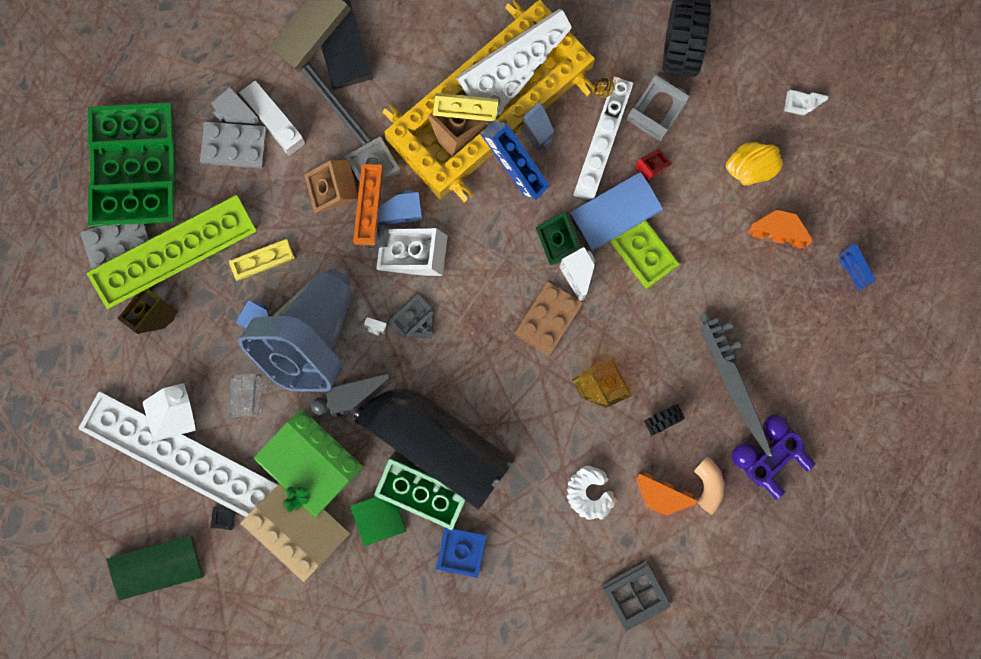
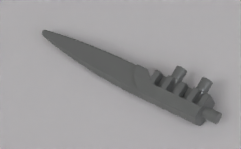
M706 312L701 315L704 324L699 329L716 368L746 425L768 456H772L764 430L737 366L732 363L737 360L733 351L742 347L739 339L729 343L724 332L733 329L731 321L720 324L718 318L711 320L709 313Z

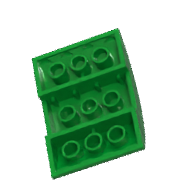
M152 103L88 107V147L90 148L88 226L174 222L176 206V145L172 104Z

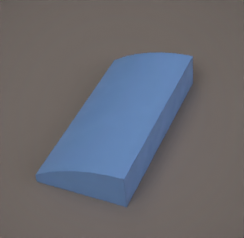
M640 172L570 212V219L591 251L658 214L663 209L653 190Z

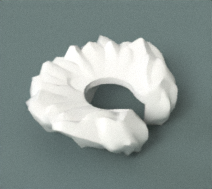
M589 465L582 467L580 471L571 476V481L568 482L567 498L571 508L579 513L580 517H585L589 520L595 518L604 519L610 510L614 508L617 500L613 496L614 492L606 491L597 501H592L586 496V488L589 485H604L608 481L604 471Z

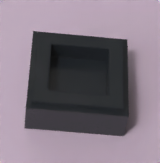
M213 507L210 528L233 530L235 511L230 508Z

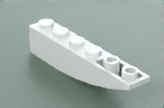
M614 76L573 196L588 201L594 199L634 83Z

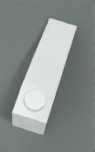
M256 80L239 92L288 156L305 145L303 137Z

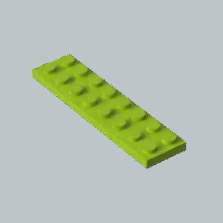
M235 194L92 268L86 274L105 307L109 309L257 231L238 195Z

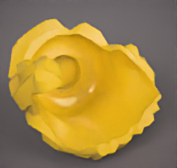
M745 142L732 154L725 167L730 175L735 179H739L743 185H752L770 180L776 176L783 168V160L781 159L782 156L779 148L773 144L765 145L758 142Z

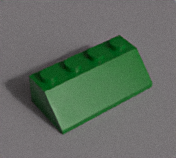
M394 451L389 458L374 494L378 498L450 530H453L466 501L397 451Z

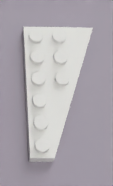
M558 9L456 76L466 96L498 99L496 116L500 115L510 99L514 98L532 77L534 70L539 64H542L547 59L548 53L561 42L572 28L563 10ZM486 121L487 125L485 126V128H487L492 121Z

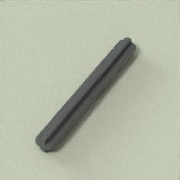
M311 64L305 65L302 68L304 75L360 144L364 146L371 142L370 136Z

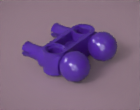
M775 414L767 417L762 427L765 436L769 440L774 441L769 445L772 456H768L765 451L758 456L756 448L752 444L745 442L738 444L733 449L732 461L738 468L744 469L751 481L755 482L758 487L764 486L773 498L777 500L785 491L773 477L783 466L795 458L805 471H809L816 463L804 451L805 445L801 437L789 429L787 420L781 415ZM788 438L793 440L794 445L792 449H788L786 446ZM758 466L763 469V475L760 478L755 474V469Z

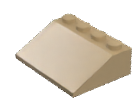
M279 484L240 524L303 582H307L350 533L325 510L316 518L302 504L300 509H293L292 512H288L283 504V501L288 498L285 493L286 489Z

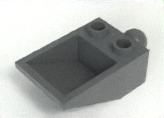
M385 374L344 385L342 382L334 383L331 389L326 392L327 400L316 398L311 403V410L317 415H322L330 408L331 415L334 418L356 413L360 407H363L391 383L389 375Z

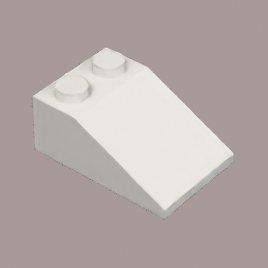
M437 228L388 229V247L379 248L376 269L423 276H443L448 235Z

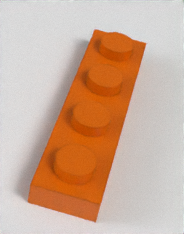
M362 164L353 237L355 245L376 244L383 165Z

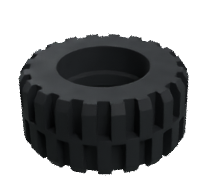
M673 0L663 52V70L666 73L691 77L699 75L709 33L710 0Z

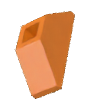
M775 210L753 223L747 231L754 238L764 239V237L771 238L775 243H792V246L796 248H805L812 243V237L797 214Z
M645 472L642 475H636L635 480L645 506L664 516L694 506L697 503V500L693 499V494L684 490L681 493L673 490L675 486L665 481L662 484L654 481V476Z

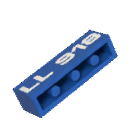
M494 120L480 134L523 196L536 200L550 187L508 124Z

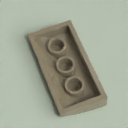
M307 0L269 47L300 72L350 12L351 8L343 0Z

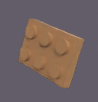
M547 281L514 335L550 356L583 303Z

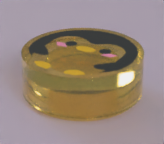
M608 77L600 78L595 84V95L601 99L609 97L614 90V82Z

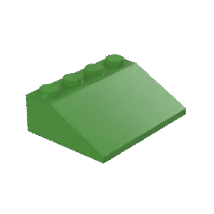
M303 409L297 412L254 457V460L285 489L292 487L294 490L297 488L307 489L309 494L306 497L309 501L307 504L302 505L315 518L363 469V466Z

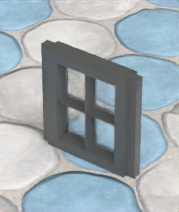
M646 561L601 585L625 631L671 607Z

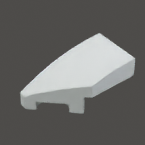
M789 90L787 91L784 111L805 115L828 100V96L817 93L805 94Z

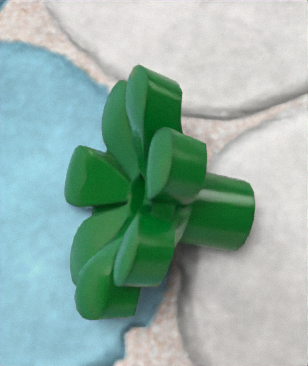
M289 487L285 491L288 498L283 501V504L288 512H292L293 509L298 510L301 508L300 503H308L309 499L306 496L309 494V491L305 488L294 490L292 487Z

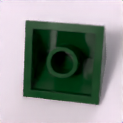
M564 211L536 227L550 265L560 263L563 258L581 249L568 211Z

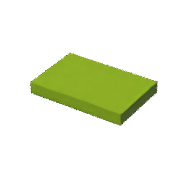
M646 220L609 241L646 290L680 265Z

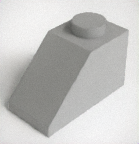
M230 87L211 103L214 108L213 114L220 121L224 119L227 124L257 125L260 123L258 117Z

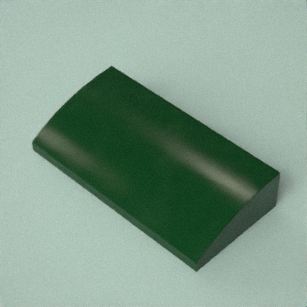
M193 536L106 558L118 600L203 578Z

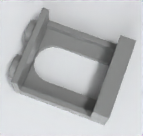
M654 75L644 94L629 113L627 121L661 142L690 96L687 95L684 89L669 84V80L665 77ZM664 92L671 96L673 104L661 124H658L643 113L654 96Z

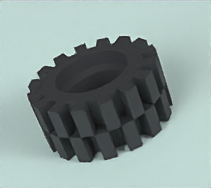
M675 404L644 420L651 436L686 418L679 405Z

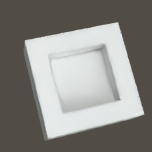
M366 317L364 326L368 329L367 332L377 336L380 333L385 334L387 330L386 323Z

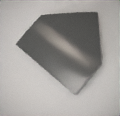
M418 293L387 321L401 337L432 338L433 311Z

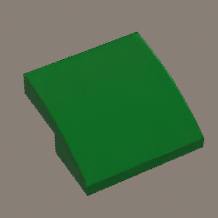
M374 497L350 506L364 547L407 532L398 506Z

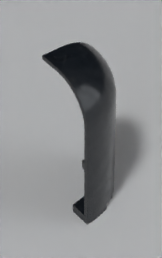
M393 389L375 397L365 408L360 407L354 414L356 418L354 420L355 424L362 426L466 500L478 511L495 487L492 486L494 481L499 483L515 461L429 398L414 390Z

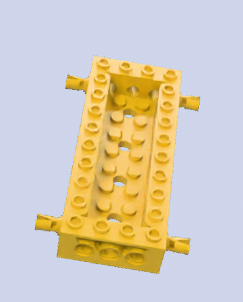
M512 0V6L507 4L505 9L516 20L403 116L393 104H389L392 113L386 108L382 111L393 123L384 131L386 141L440 200L452 190L464 203L467 202L464 193L472 198L474 193L462 181L494 153L480 135L486 129L485 127L478 136L453 157L438 145L437 137L428 118L429 114L433 112L435 93L466 96L456 76L551 15L552 12L541 0H538L526 11L523 10L516 0ZM570 31L548 53L547 59L538 69L534 70V74L518 94L510 99L504 107V111L496 116V121L508 124L514 135L522 130L524 115L538 102L542 104L545 110L575 84L587 97L591 93L589 90L593 93L595 92L596 87L585 76L592 70L595 58Z

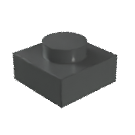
M378 225L376 244L365 245V247H388V226Z

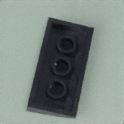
M343 0L351 8L350 12L321 46L334 90L373 79L350 0Z

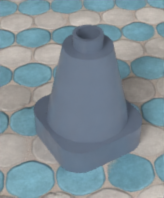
M334 269L328 270L327 273H317L271 317L252 318L238 340L239 346L275 384L290 391L327 392L331 389L343 369L341 360L334 352L352 297V292L348 287L350 284L348 277Z

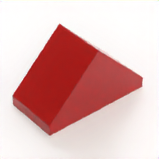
M657 149L640 158L634 169L638 173L641 172L649 183L672 165V163L660 149Z

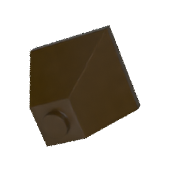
M146 289L136 294L117 319L136 334L165 329L168 324L173 322L178 311L152 291Z

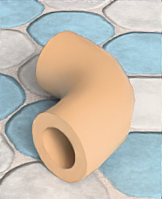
M707 456L694 470L702 479L704 485L703 493L697 500V503L706 512L713 515L724 498L725 483L721 470Z

